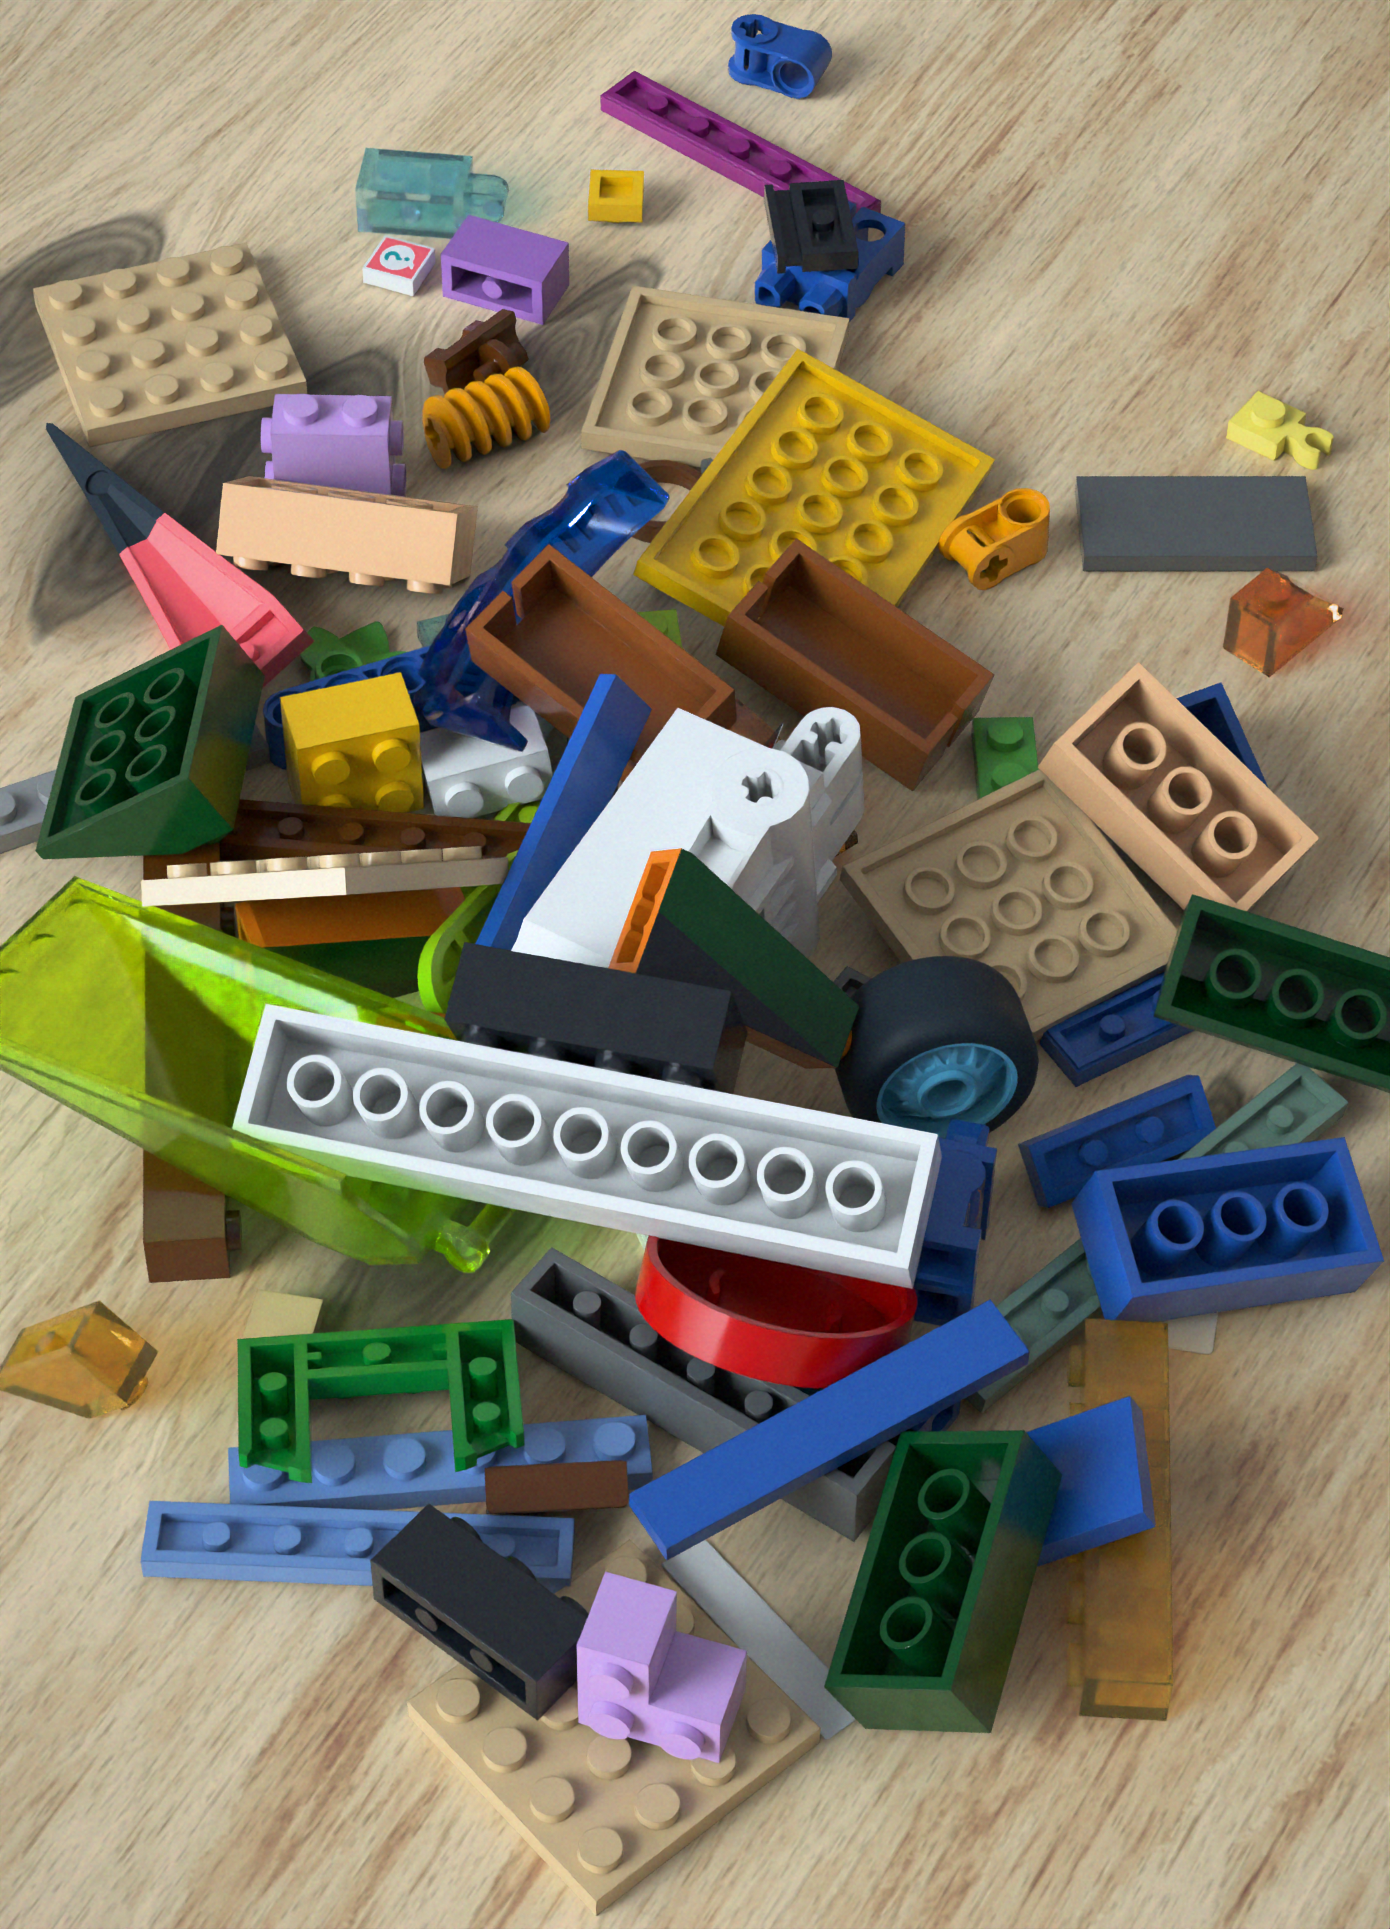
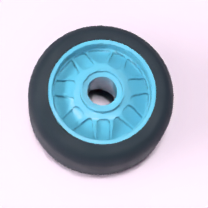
M956 956L919 958L881 972L862 985L850 997L859 1005V1009L851 1028L852 1041L850 1049L840 1060L838 1068H835V1072L852 1118L938 1134L940 1138H946L949 1122L954 1119L986 1125L990 1128V1133L1009 1120L1030 1095L1038 1072L1039 1059L1036 1042L1014 987L993 967L977 960Z

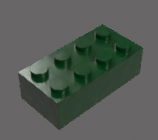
M1025 1430L900 1432L824 1688L865 1729L969 1733L992 1732L1062 1478L1060 1471Z

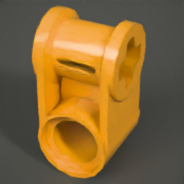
M1017 488L1008 491L997 500L970 514L959 516L944 529L939 538V553L948 561H957L968 572L969 582L978 590L993 588L1003 579L1045 558L1048 552L1049 501L1039 491L1029 488Z

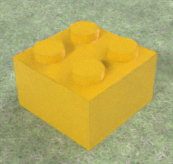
M401 672L280 697L287 778L295 804L401 813L424 809L420 727Z

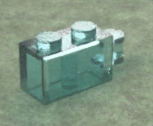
M366 148L355 188L358 232L452 239L468 215L497 223L500 222L504 216L509 186L499 176L473 173V156Z

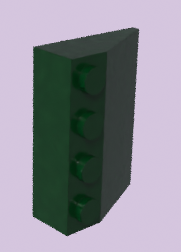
M223 625L75 697L35 850L42 859L183 854L204 843L209 845L217 843L234 829L265 675Z

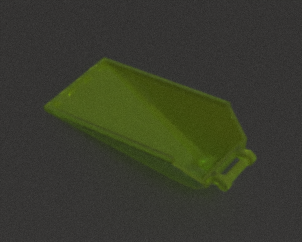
M76 876L68 881L0 946L1 1071L307 1240L368 1265L419 1264L427 1253L433 1249L444 1254L454 1268L470 1273L476 1271L486 1260L490 1252L489 1244L517 1211V1209L487 1203L467 1227L454 1221L472 1200L348 1176L345 1173L232 1129L266 1004L457 1041L444 1017L155 906L143 907L142 901Z

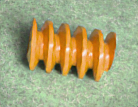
M512 367L504 375L492 374L484 383L482 381L470 382L464 390L461 388L450 389L444 397L441 395L430 396L424 402L422 410V424L428 449L436 464L442 469H447L451 465V449L460 461L466 462L472 457L470 442H473L480 454L486 455L492 450L490 435H493L499 446L505 448L512 443L511 428H513L521 440H527L532 435L531 421H533L540 432L546 433L550 427L551 420L549 405L542 389L530 372L522 367Z

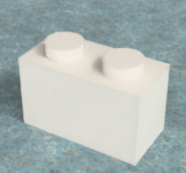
M524 705L487 715V722L493 737L507 748L444 728L420 733L422 771L435 815L474 818L500 811L508 804L520 802V805L543 798L553 777L548 749L534 710Z

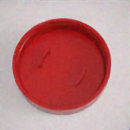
M651 1235L647 1239L635 1291L637 1307L648 1324L663 1338L688 1354L739 1375L776 1384L805 1388H826L906 1345L917 1309V1295L914 1287L911 1289L662 1239Z

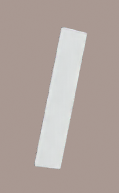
M706 1540L662 1563L663 1568L740 1649L746 1650L747 1655L821 1728L820 1734L825 1739H830L856 1720L824 1688L829 1668Z

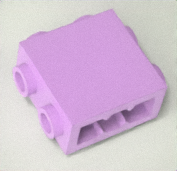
M275 394L272 418H262L261 422L262 453H272V461H266L265 478L406 496V464L395 463V456L403 455L404 425L403 420H393L391 396Z

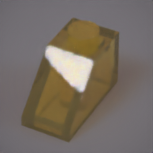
M99 1300L21 1329L0 1366V1390L90 1419L117 1409L125 1410L131 1407L147 1388L148 1378L145 1375L158 1351Z

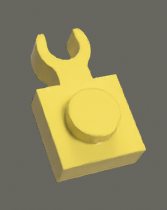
M1257 391L1229 420L1226 436L1227 439L1274 461L1285 452L1293 456L1299 465L1311 470L1318 468L1321 452L1328 456L1331 454L1334 437L1325 429L1306 427L1305 412L1260 391Z

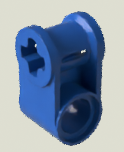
M756 14L738 17L732 24L731 36L735 41V52L729 59L728 72L735 81L741 84L755 85L782 93L790 98L800 99L807 97L813 91L831 62L832 48L828 41L817 32L789 26Z

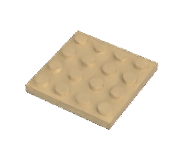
M247 242L232 246H221L209 251L181 257H170L158 262L125 269H115L107 273L59 281L55 284L33 288L37 311L89 447L270 407L274 405L275 394H307L306 379Z
M632 286L581 431V449L650 460H670L689 466L701 467L703 459L711 457L714 460L797 348L838 371L849 336V318Z
M1040 769L843 865L839 879L901 963L932 956H956L980 961L1001 973L1012 984L1020 998L1035 1042L1041 1040L1043 1033L1049 1028L1165 972L1177 933L1174 925L1090 818Z
M481 846L210 863L211 876H207L206 863L168 865V879L141 880L142 906L350 895L503 884L509 872L508 857L482 859Z
M630 1539L571 1581L570 1587L564 1586L555 1593L559 1598L568 1596L574 1599L589 1614L605 1572L677 1591L676 1631L739 1648ZM748 1655L746 1663V1690L719 1763L699 1757L692 1760L677 1758L664 1751L661 1746L629 1737L625 1739L607 1738L595 1732L590 1726L578 1723L577 1681L538 1721L460 1663L407 1701L409 1718L596 1916L820 1743L821 1728Z

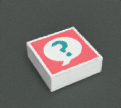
M385 235L363 266V283L414 296L436 263L435 248Z

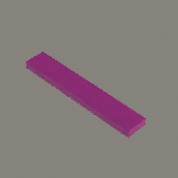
M633 71L600 95L601 111L764 197V185L773 184L774 191L789 190V183L841 180L636 71ZM844 181L847 199L856 204V213L862 206L881 213V200Z

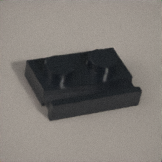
M844 180L789 183V190L774 191L773 184L764 185V205L777 274L786 273V267L801 266L802 272H829L858 268V247Z

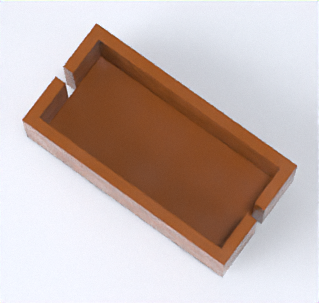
M797 538L765 573L763 582L758 581L727 616L715 654L804 717L814 710L826 707L843 709L852 714L860 725L862 757L912 792L943 756L946 746L950 747L972 721V718L977 715L995 675Z
M550 544L511 582L516 612L522 620L518 624L516 623L512 597L502 591L465 629L472 662L569 739L599 675L616 674L652 710L620 778L622 782L626 780L677 708L727 730L737 721L735 689Z

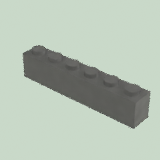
M552 1247L511 1292V1313L514 1320L516 1343L634 1413L646 1415L648 1421L702 1453L715 1448L810 1397L793 1386L739 1375L688 1354L663 1338L648 1324L637 1307L634 1294ZM886 1441L781 1499L855 1542L876 1515L896 1446Z

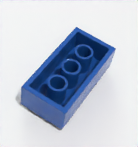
M1345 1137L1098 1170L1094 1172L1071 1203L1107 1329L1356 1292L1384 1262Z

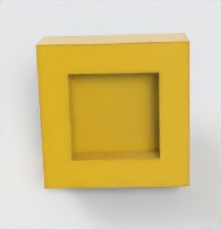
M591 169L588 221H607L611 223L642 222L644 171Z

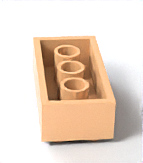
M248 476L223 483L216 554L233 556V565L243 569L268 570L269 565L280 566L281 563L291 564V574L297 576L326 578V573L345 571L349 572V582L384 586V581H395V578L408 580L407 590L441 594L443 589H452L454 583L469 577L471 574L478 506Z
M1139 662L1054 742L1038 766L1065 795L1183 910H1185L1193 894L1248 912L1320 839Z

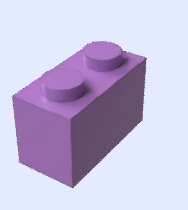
M468 215L441 253L443 297L499 312L502 309L514 311L516 318L543 325L569 287V243Z

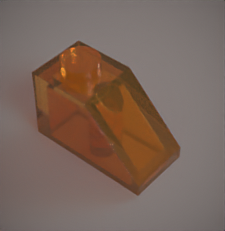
M1267 567L1230 597L1223 649L1270 678L1342 617L1344 608L1300 581Z

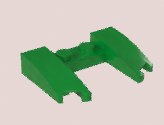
M513 1319L237 1339L238 1454L240 1467L250 1468L253 1465H259L288 1472L290 1480L312 1483L311 1400L349 1399L358 1396L398 1393L417 1394L425 1391L449 1390L455 1472L472 1468L477 1465L478 1458L507 1446L519 1448L525 1445Z

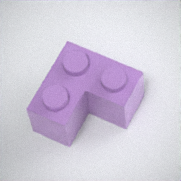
M605 1572L577 1643L578 1723L590 1726L595 1732L607 1738L625 1739L629 1737L661 1746L664 1751L677 1758L692 1760L699 1757L719 1763L746 1690L747 1651L676 1631L677 1591Z

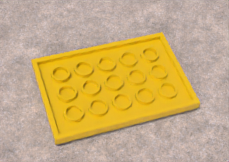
M797 348L640 556L633 575L724 627L727 616L758 581L763 582L765 573L797 538L888 602L898 607L938 549L939 538L944 529L953 520L961 516L989 475L995 459Z

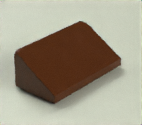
M612 1460L490 1466L485 1468L486 1514L629 1507L627 1461Z

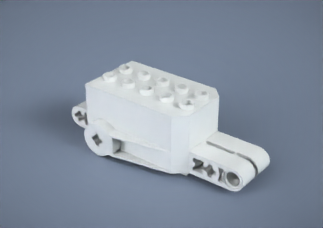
M835 707L819 708L808 713L799 722L787 741L779 740L772 749L677 708L526 915L517 941L511 951L608 968L650 853L652 851L682 848L693 853L806 958L810 957L814 953L820 939L817 903L837 876V867L833 864L832 860L861 820L865 810L860 725L856 718L843 709Z

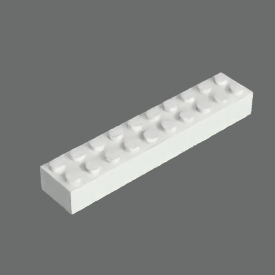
M266 1004L231 1130L232 1136L249 1156L647 1236H655L662 1239L911 1289L914 1286L942 1159L938 1134L270 1004Z

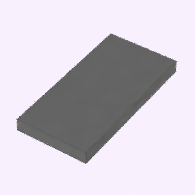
M1076 476L1075 498L1083 571H1315L1318 556L1306 476Z

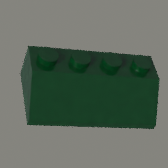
M1192 894L1182 914L1163 975L1153 1017L1390 1093V957Z

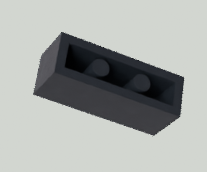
M428 1504L370 1560L375 1601L537 1721L577 1681V1643L588 1618V1612L574 1599L568 1596L559 1598L538 1583L531 1570L519 1559L512 1556L504 1558L484 1544L476 1530L465 1520L459 1517H452L450 1519L431 1504Z

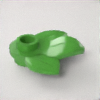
M375 621L340 639L333 633L314 626L307 632L314 642L300 654V658L311 671L310 681H314L403 654L406 651L389 652V642L385 630L380 622Z

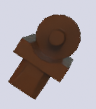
M502 309L485 322L474 321L463 329L462 336L456 343L447 349L436 348L425 356L424 365L430 384L443 388L444 394H446L453 388L464 390L473 381H482L484 383L492 374L504 375L510 368L520 367L526 363L529 358L516 335L515 325L517 320L514 311Z

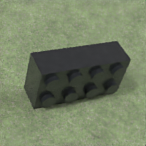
M464 942L444 1019L457 1041L729 1094L734 1093L748 1033L732 991Z

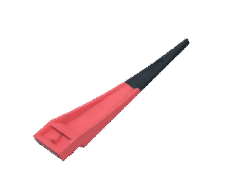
M46 423L48 434L119 553L170 650L223 625L265 675L263 689L314 642L312 637L273 594L221 555L216 554L213 549L144 497L53 423Z

